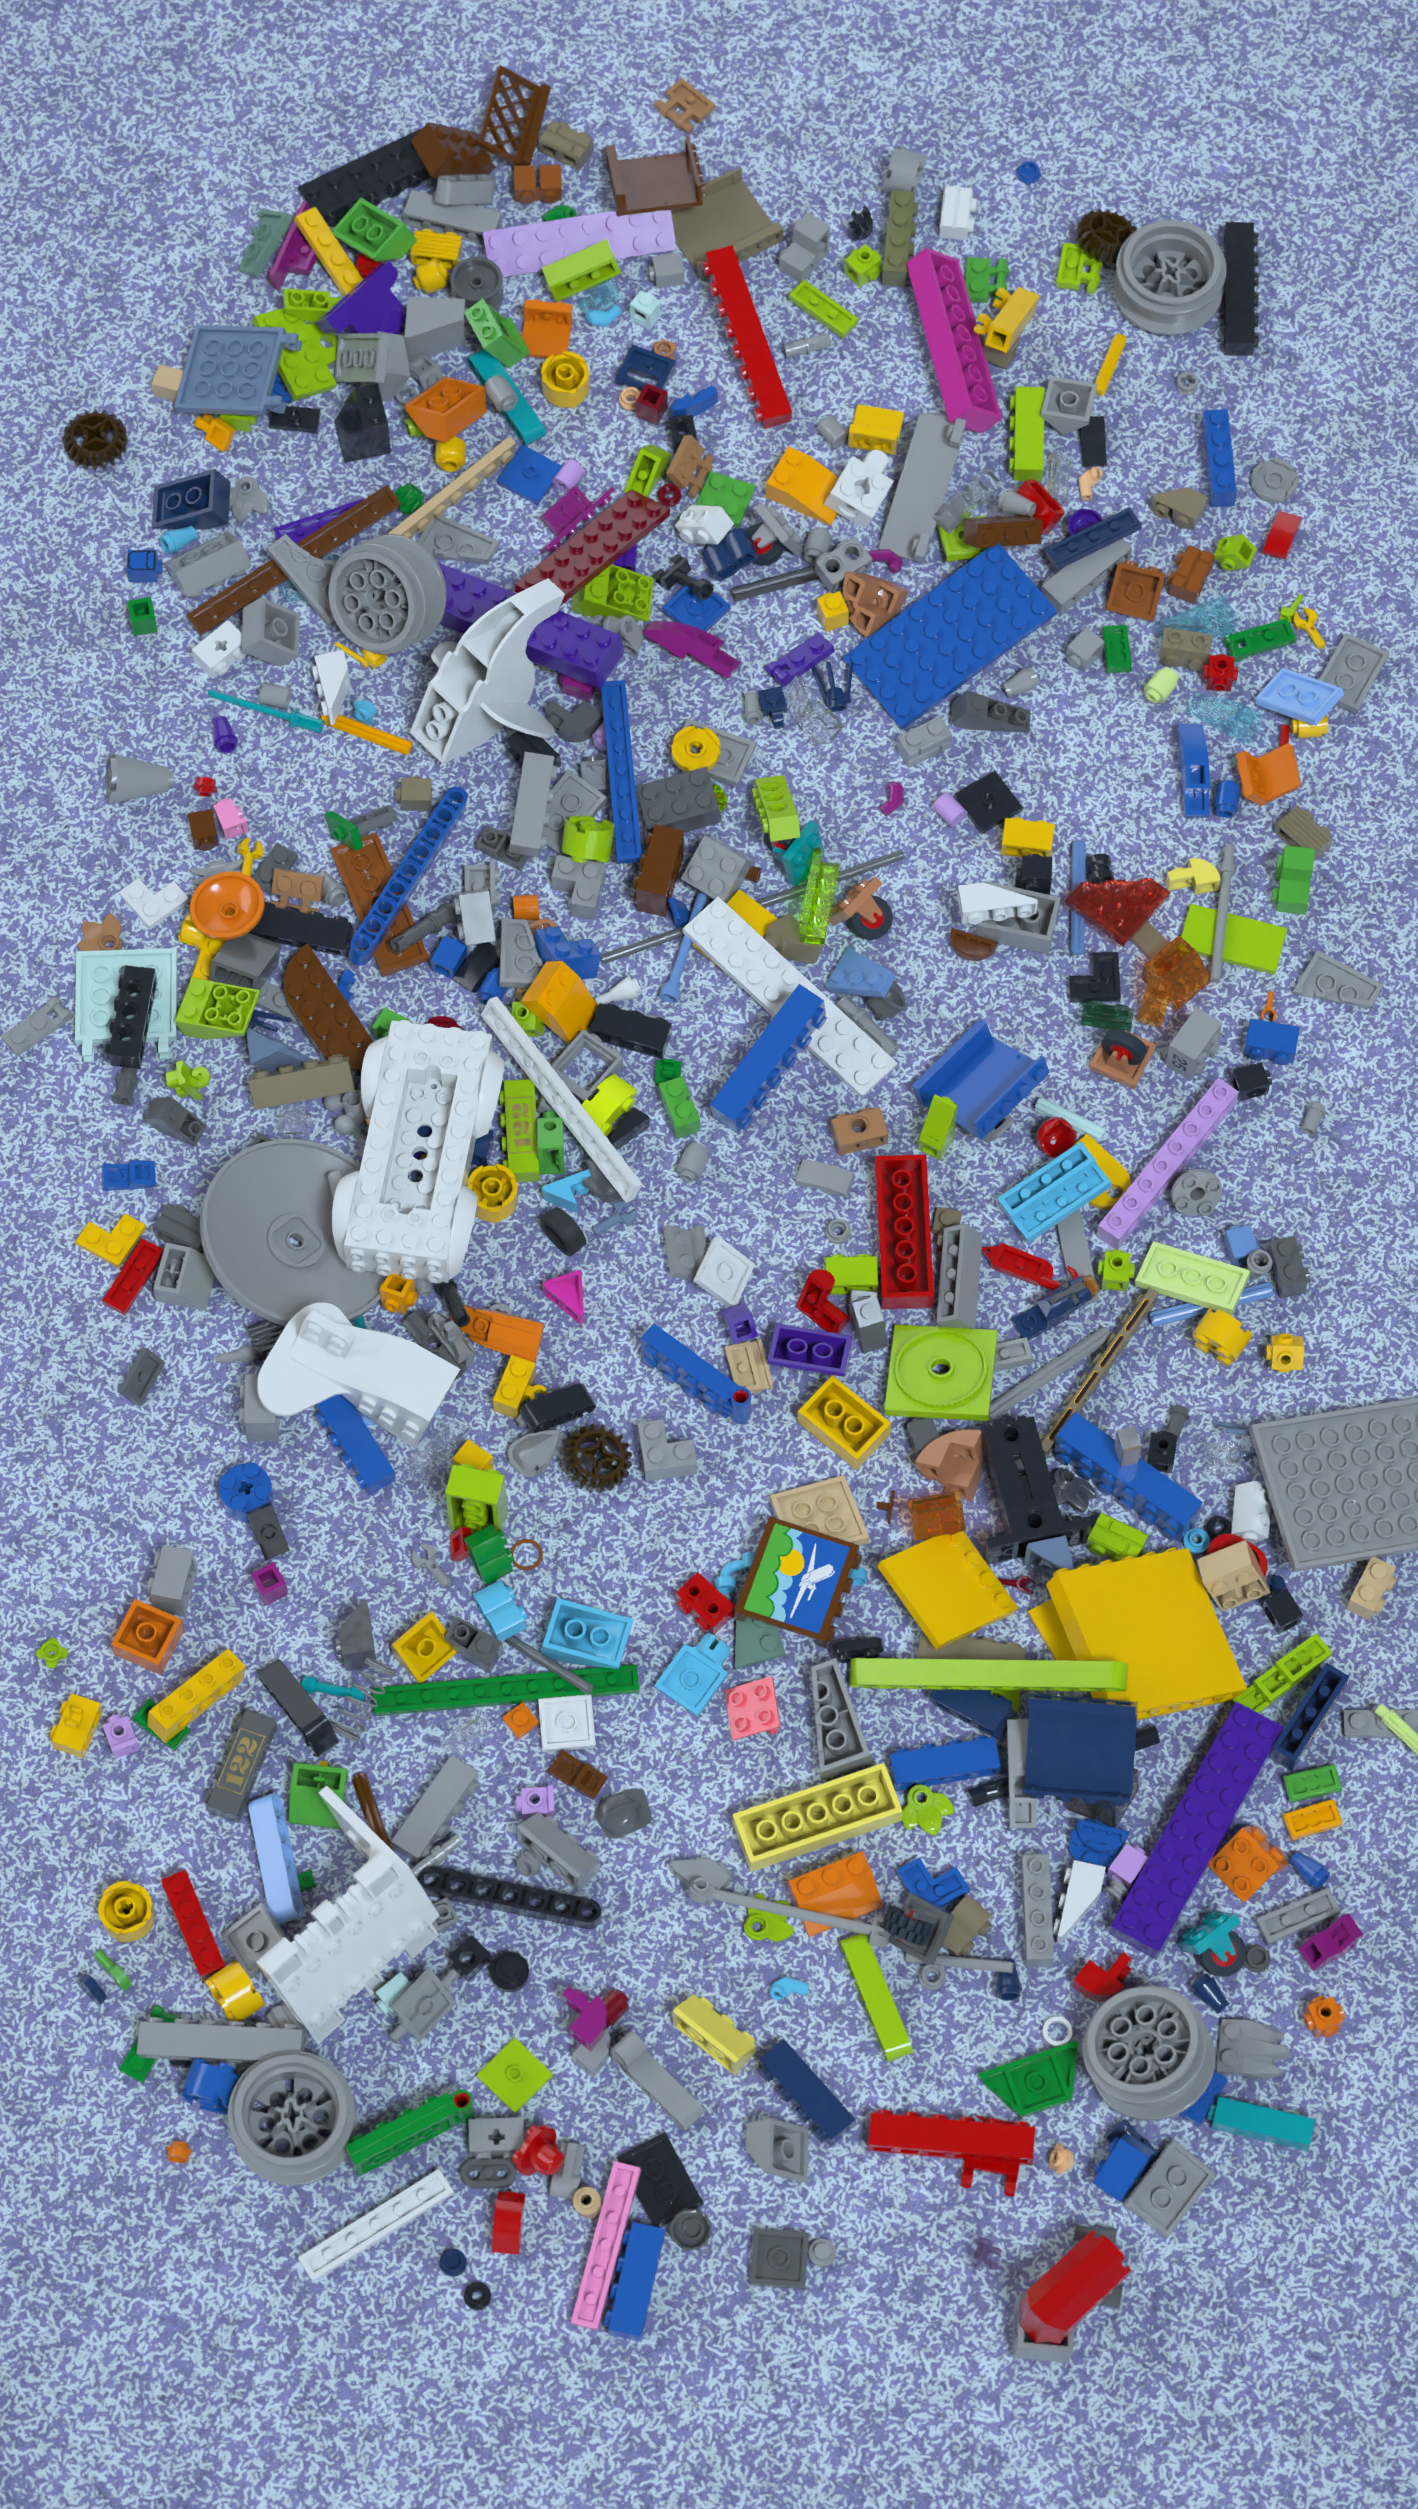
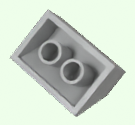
M225 532L163 563L181 594L187 598L201 595L203 590L210 586H220L225 582L224 579L232 575L233 577L240 576L246 572L247 568L252 566L241 540L229 532Z
M538 1812L517 1826L518 1843L528 1852L538 1855L541 1862L578 1894L599 1872V1858L589 1849L583 1850L577 1845L579 1841L571 1833L567 1832L564 1834L558 1829V1823L549 1815L544 1817Z

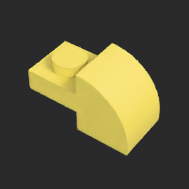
M1189 858L1188 868H1174L1167 872L1166 878L1168 891L1193 887L1194 895L1219 891L1221 882L1217 869L1210 862L1200 858Z

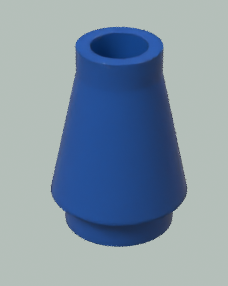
M1300 1851L1296 1852L1289 1862L1309 1887L1313 1886L1315 1889H1319L1330 1876L1327 1866L1313 1860Z

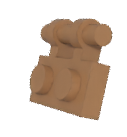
M683 78L666 91V98L669 101L664 103L659 99L654 105L664 118L668 117L679 130H684L688 134L694 130V126L690 123L692 119L700 124L715 111V104ZM678 107L684 113L680 115L674 109Z
M684 435L666 475L679 489H684L688 486L690 489L687 496L695 499L698 492H701L704 487L703 481L706 475H709L713 468L714 458L707 454L702 459L704 448L692 435ZM695 469H696L698 472H697L696 476L694 477V476H693V473H694V471H695Z
M275 868L271 893L281 895L280 902L271 900L270 903L282 909H285L286 906L295 907L300 912L308 914L310 911L320 912V909L312 908L311 904L312 901H322L325 876ZM290 897L303 899L302 906L289 904Z

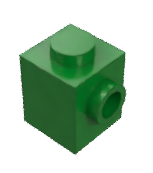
M145 597L127 601L134 636L158 632L152 598Z

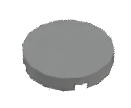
M1277 458L1270 459V461L1260 462L1253 469L1250 479L1251 489L1257 497L1265 502L1282 503L1291 499L1296 493L1299 478L1295 468L1288 462Z

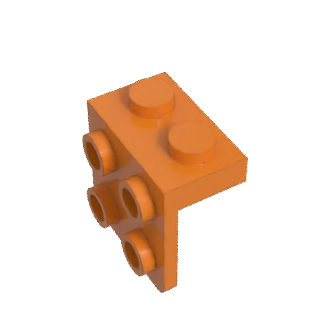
M539 299L525 300L522 338L530 351V354L527 355L528 357L547 359L553 354L556 356L564 351H568L573 323L571 304L544 302Z
M1285 744L1259 758L1246 751L1236 754L1238 762L1237 771L1242 781V794L1246 799L1260 806L1301 786L1295 751L1291 744Z
M1253 1825L1243 1827L1209 1864L1214 1873L1241 1901L1249 1900L1274 1873L1281 1872L1289 1865L1285 1859V1853L1279 1847L1272 1846L1266 1839V1833L1260 1827H1254Z

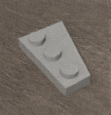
M444 516L433 519L417 541L434 558L489 564L500 546L499 540Z
M501 919L499 987L529 989L543 967L527 920Z
M1317 950L1296 985L1293 994L1371 1009L1384 985Z

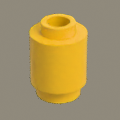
M1327 715L1316 726L1292 719V734H1297L1298 739L1322 737V734H1328Z

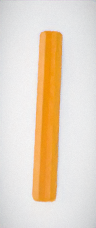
M323 714L321 716V720L325 721V725L399 753L409 755L413 748L412 741L338 714L334 725L330 724L329 716H324Z

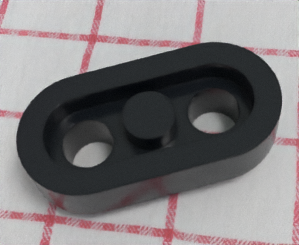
M870 1637L838 1642L831 1645L830 1649L832 1659L836 1658L838 1663H848L856 1657L878 1658L880 1653L884 1651L882 1638Z

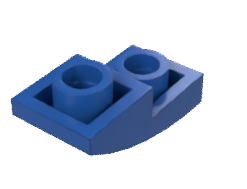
M710 385L705 390H700L695 398H692L688 393L682 398H677L671 404L670 418L677 415H693L694 417L705 412L718 403V390Z

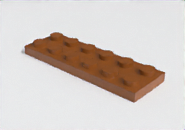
M377 832L361 837L363 848L357 851L345 844L330 848L331 856L344 887L347 889V894L360 925L394 874ZM394 892V893H393L394 895H401L400 893H397V892ZM407 903L373 955L382 978L429 961V956L422 939L406 948L400 954H397L391 948L390 940L415 926ZM380 911L384 914H389L387 911ZM373 929L369 930L370 932H373V933L377 932L376 930H373Z

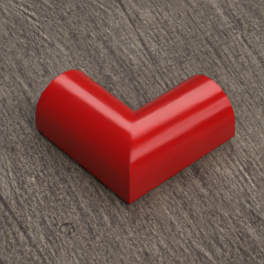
M816 1269L809 1274L795 1307L826 1332L839 1334L848 1324L850 1317L828 1300L835 1284L834 1276L827 1270Z

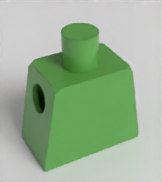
M546 1111L543 1113L542 1118L537 1119L540 1175L565 1174L563 1119L558 1117V1114L554 1111ZM547 1150H555V1152L549 1153Z

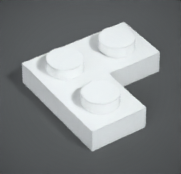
M139 878L119 891V896L149 930L189 902V898L174 881L154 895Z

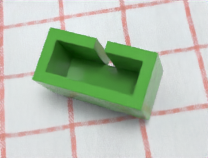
M683 1076L660 1083L659 1097L676 1139L699 1132L700 1117L693 1100H690V1093Z

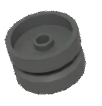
M470 257L462 260L454 267L450 280L452 298L465 299L467 309L481 299H484L486 304H489L496 311L499 310L504 296L503 276L500 268L492 260L485 257Z

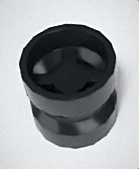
M1095 854L1087 858L1086 865L1087 869L1091 872L1089 875L1091 886H1107L1114 882V873L1110 870L1112 864L1111 857L1108 854Z

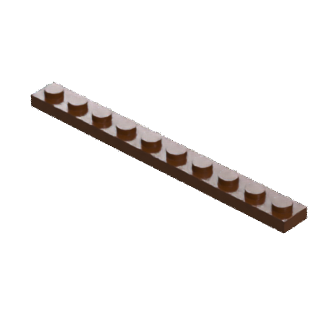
M387 484L296 544L309 552V555L321 559L400 508L401 503ZM272 559L188 613L186 618L201 637L243 610L247 605L289 580V578Z

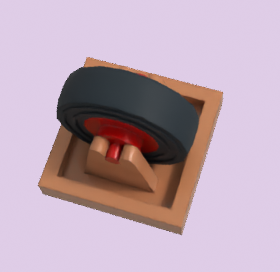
M877 877L869 881L865 878L859 884L856 883L848 890L847 894L849 896L843 901H838L830 909L833 913L827 920L835 926L848 919L849 927L859 938L865 940L881 938L888 932L893 920L892 911L888 903L882 898L873 895L883 883Z
M1111 1024L1089 1065V1069L1135 1090L1157 1045Z

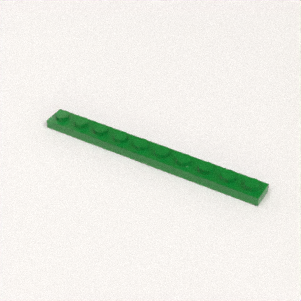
M637 1665L620 1666L619 1669L603 1667L570 1670L593 1685V1689L589 1694L581 1691L553 1672L383 1687L385 1694L373 1693V1698L379 1704L377 1707H374L375 1716L521 1704L522 1702L532 1703L539 1702L538 1699L590 1694L591 1697L640 1693ZM379 1687L373 1688L374 1691L383 1692Z

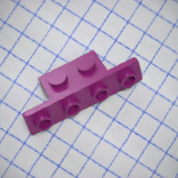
M302 201L300 208L295 212V217L311 209L308 202ZM293 221L291 228L287 230L283 246L279 248L278 257L274 266L269 271V278L276 290H281L288 272L310 276L318 258L295 221Z
M577 486L570 489L540 516V519L555 536L539 552L543 554L549 550L550 553H553L562 545L560 540L565 535L569 538L579 529L576 526L582 520L586 523L596 514L593 510L598 505L602 508L613 499L610 495L615 491L614 487L612 486L604 491L592 503Z

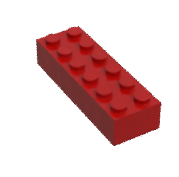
M926 1154L875 1156L874 1171L882 1310L933 1308L934 1284Z

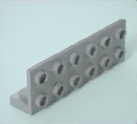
M923 414L919 415L878 550L890 549L901 558L921 564L925 563L964 437L966 420L957 418L954 424Z

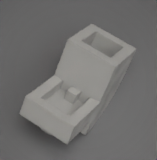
M575 2013L566 2020L568 2029L578 2017ZM607 2028L604 2036L591 2052L583 2045H580L572 2054L573 2061L592 2078L604 2067L610 2056L611 2044Z

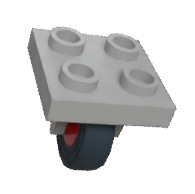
M761 502L755 510L764 522L755 523L747 529L759 554V557L753 564L760 566L773 564L782 556L785 546L797 556L804 551L800 544L803 541L794 529L792 530L787 525L788 521L780 512L778 513L773 506L768 508Z

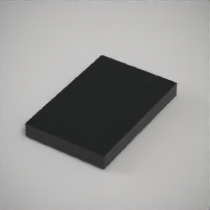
M666 2132L617 2157L619 2163L641 2168L635 2194L652 2226L661 2228L671 2223L674 2216L683 2209H697L704 2205Z

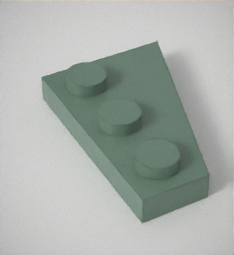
M259 209L257 215L260 218L259 224L254 226L251 232L254 239L246 247L239 267V271L242 274L259 277L265 270L267 261L271 254L276 251L278 242L288 230L289 223L293 218L287 212Z
M743 1587L737 1588V1603ZM748 1617L746 1622L736 1620L735 1670L785 1656V1650L776 1626Z

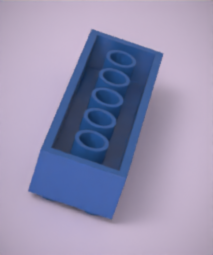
M798 984L710 1103L713 1118L737 1134L741 1129L746 1130L753 1120V1117H751L756 1109L761 1110L768 1099L766 1097L771 1089L775 1090L780 1085L783 1079L781 1075L786 1069L790 1070L797 1061L796 1055L798 1052L808 1047L812 1040V1033L815 1029L820 1030L826 1022V1009L823 999L801 984Z
M1075 1412L1056 1435L1054 1447L1056 1459L1065 1466L1070 1464L1077 1469V1474L1084 1480L1089 1481L1091 1479L1098 1484L1097 1487L1102 1493L1108 1496L1111 1494L1119 1499L1120 1505L1129 1511L1133 1509L1139 1513L1140 1518L1150 1526L1156 1525L1167 1539L1171 1541L1175 1539L1181 1543L1185 1534L1199 1520L1203 1502L1140 1457L1137 1463L1121 1467L1114 1448L1115 1440Z

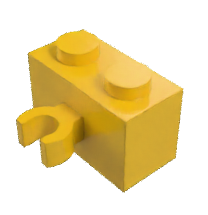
M511 1355L493 1398V1409L495 1412L517 1419L521 1413L520 1408L524 1405L526 1399L529 1401L536 1399L534 1396L537 1393L546 1395V1387L542 1385L532 1386L536 1377V1363Z
M71 1693L69 1700H64L61 1706L59 1724H54L50 1733L54 1749L84 1759L103 1713L101 1703Z

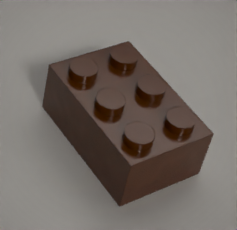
M427 122L411 140L431 177L438 178L440 175L464 174L489 175L495 169L489 152L476 145L478 134L474 131Z
M655 824L653 833L649 832L645 844V847H647L646 854H642L639 868L641 872L640 876L636 875L633 890L635 892L633 901L637 902V911L666 917L668 900L672 897L684 856V830Z

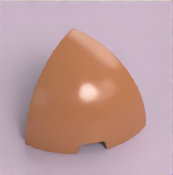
M847 571L843 584V599L848 603L851 613L849 618L857 630L866 637H870L892 620L902 607L909 593V590L899 585L860 572Z
M971 1429L958 1430L935 1439L917 1457L915 1463L919 1471L927 1480H936L944 1485V1492L973 1502L983 1464L984 1443L982 1431Z

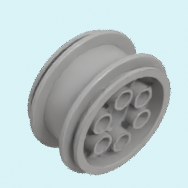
M1162 220L1138 229L1122 245L1117 257L1114 293L1119 308L1132 323L1152 333L1180 335L1202 327L1216 314L1223 297L1226 261L1220 246L1207 232L1188 222ZM1157 259V266L1154 264L1152 260Z
M397 534L379 535L368 540L366 543L356 545L344 552L332 570L328 592L331 612L341 631L355 644L379 654L399 652L411 644L429 637L437 629L443 618L447 598L444 575L435 558L416 541Z
M1139 1986L1112 1996L1094 2013L1084 2034L1083 2058L1085 2066L1100 2096L1115 2111L1133 2119L1146 2121L1161 2120L1185 2111L1203 2095L1214 2073L1215 2048L1201 2014L1186 1997L1168 1988ZM1176 2030L1171 2036H1165L1167 2031ZM1140 2039L1141 2042L1138 2044L1137 2047H1134L1136 2042ZM1189 2045L1188 2052L1174 2049V2047ZM1119 2054H1125L1123 2059L1115 2060ZM1128 2069H1130V2072L1125 2082L1118 2080ZM1161 2070L1166 2078L1157 2081L1155 2073L1159 2075Z
M284 2051L259 2060L240 2077L230 2097L228 2123L236 2150L249 2169L267 2181L286 2186L310 2184L328 2176L343 2163L347 2157L345 2146L349 2144L348 2141L356 2136L357 2112L348 2082L334 2065L324 2058L308 2052ZM294 2080V2094L289 2092L287 2095L284 2081ZM327 2092L331 2100L317 2107V2101ZM304 2093L313 2096L310 2102L300 2103L298 2099ZM276 2097L285 2099V2103L281 2107H273L271 2102ZM255 2102L268 2108V2113L253 2111ZM291 2110H294L296 2114L294 2128L289 2120ZM325 2114L329 2117L328 2121L323 2125H318L314 2122L318 2115ZM265 2122L274 2124V2128L270 2132H262L260 2127ZM318 2132H330L331 2135L326 2139L319 2135ZM273 2139L265 2149L259 2145V2143L265 2140ZM309 2139H314L318 2142L316 2148L312 2150H307L303 2146ZM287 2143L291 2147L287 2153L281 2154L276 2151L278 2145ZM295 2148L301 2149L302 2156L294 2157Z

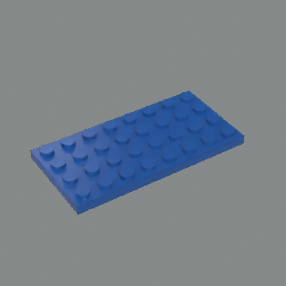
M998 543L995 547L987 548L842 658L847 666L850 662L853 663V673L899 728L903 730L1057 615V610Z

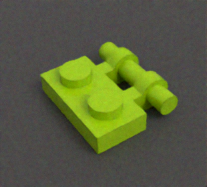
M1064 242L1056 287L1079 291L1080 284L1086 283V291L1094 294L1100 284L1099 271L1103 267V262L1099 263L1095 258L1090 259L1089 254H1083V249L1078 247L1079 244ZM1084 265L1091 267L1090 273L1083 272Z

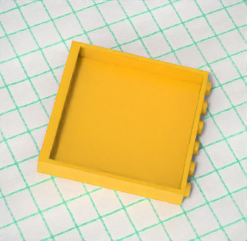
M1173 1547L1158 1554L1152 1551L1141 1557L1127 1556L1116 1562L1105 1560L1095 1566L1084 1564L1073 1570L1062 1568L1054 1572V1576L1046 1584L1077 1661H1119L1128 1663L1127 1691L1090 1692L1092 1698L1138 1702L1137 1720L1229 1702L1235 1697L1241 1696L1247 1690V1686L1188 1548L1177 1550L1176 1547Z

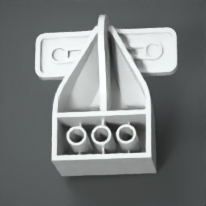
M320 1302L304 1307L288 1322L261 1367L257 1380V1393L264 1408L277 1416H293L333 1396L343 1395L361 1413L367 1415L403 1442L416 1448L447 1396L460 1369L409 1340L386 1333L354 1327L335 1305Z

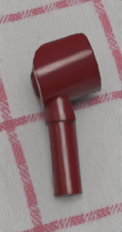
M1022 1576L1018 1580L998 1578L1002 1585L1016 1587L1026 1595L1034 1593L1032 1590L1025 1588L1029 1583L1036 1584L1028 1576Z

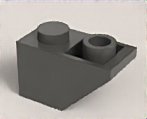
M172 1097L154 1098L143 1118L160 1133L192 1146L198 1144L207 1126Z
M459 1617L456 1618L444 1637V1640L465 1660L489 1674L504 1653L503 1642Z

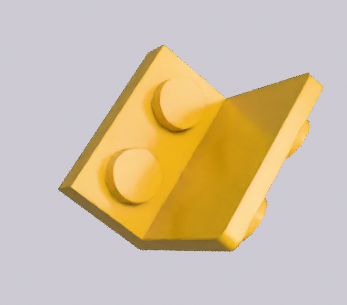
M857 405L854 422L850 425L848 447L868 451L880 450L886 454L896 455L904 412Z

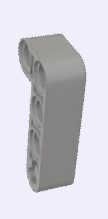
M630 2030L611 2049V2058L617 2066L620 2064L623 2067L622 2071L636 2085L639 2083L642 2086L641 2090L655 2104L658 2102L661 2105L660 2109L683 2131H686L705 2113L703 2107L648 2053L646 2044L636 2033Z

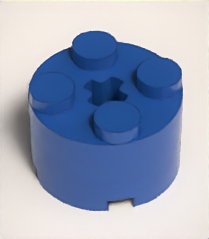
M250 1462L233 1466L220 1478L219 1492L225 1512L233 1519L250 1523L246 1512L269 1502L273 1503L274 1493L270 1477L256 1463Z
M194 2058L180 2097L191 2105L193 2100L201 2105L200 2109L218 2114H228L230 2097L241 2075L233 2073L234 2068L230 2065L218 2063V2066L209 2065V2062L206 2060Z

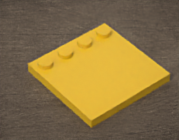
M960 1525L880 1561L877 1566L936 1650L1011 1616L1019 1609Z

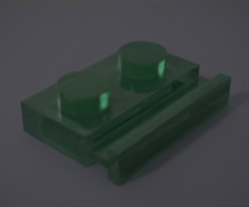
M1096 1000L1084 1001L1081 1025L1131 1032L1134 1009L1123 1004L1112 1006L1105 1005L1103 1002Z

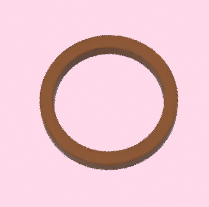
M531 1539L519 1540L511 1548L512 1556L518 1545L531 1543L538 1548L539 1559L534 1565L528 1567L519 1565L515 1560L513 1565L520 1570L536 1568L543 1558L541 1546Z

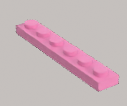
M615 2161L613 2163L572 2315V2325L599 2331L640 2178V2167Z

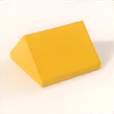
M432 1611L426 1614L391 1645L393 1657L419 1684L423 1683L445 1664L457 1651L444 1640L447 1631Z

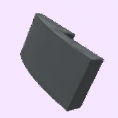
M487 825L475 844V847L486 855L519 871H522L530 857L509 853L511 839L508 833Z

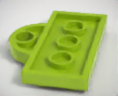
M284 308L254 316L252 322L255 327H284L287 334L296 333L299 335L298 340L303 342L300 351H292L283 347L278 366V372L293 401L336 388L337 383L329 369L335 362L338 340L333 333H324L317 324H306L304 320L285 312ZM320 341H327L331 347L326 348L322 346Z

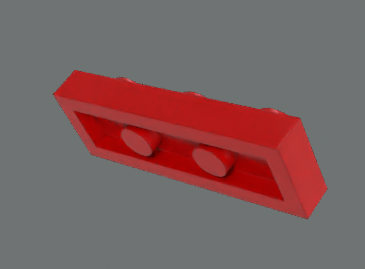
M142 1238L102 1300L103 1304L126 1316L161 1261L164 1249Z

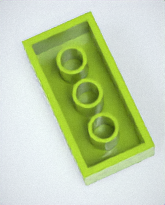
M453 1464L445 1493L450 1530L457 1531L461 1527L471 1528V1533L474 1534L493 1525L496 1531L501 1529L503 1532L508 1514L505 1475H501L499 1471L493 1469L482 1471L475 1469L474 1466L469 1464H460V1466Z

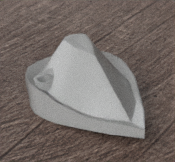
M561 1429L532 1433L515 1440L509 1446L507 1453L513 1467L526 1477H536L543 1474L551 1464L559 1442Z

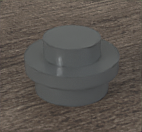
M1252 1946L1246 1950L1244 1965L1249 1971L1261 1973L1269 1967L1271 1957L1264 1947Z

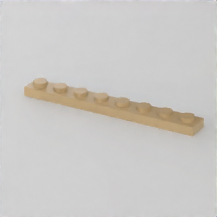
M507 437L388 534L402 535L412 539L418 531L423 532L426 530L430 522L436 517H442L449 506L458 504L463 499L464 494L469 490L474 491L485 477L490 478L495 474L500 465L509 463L514 457L513 452L516 442Z

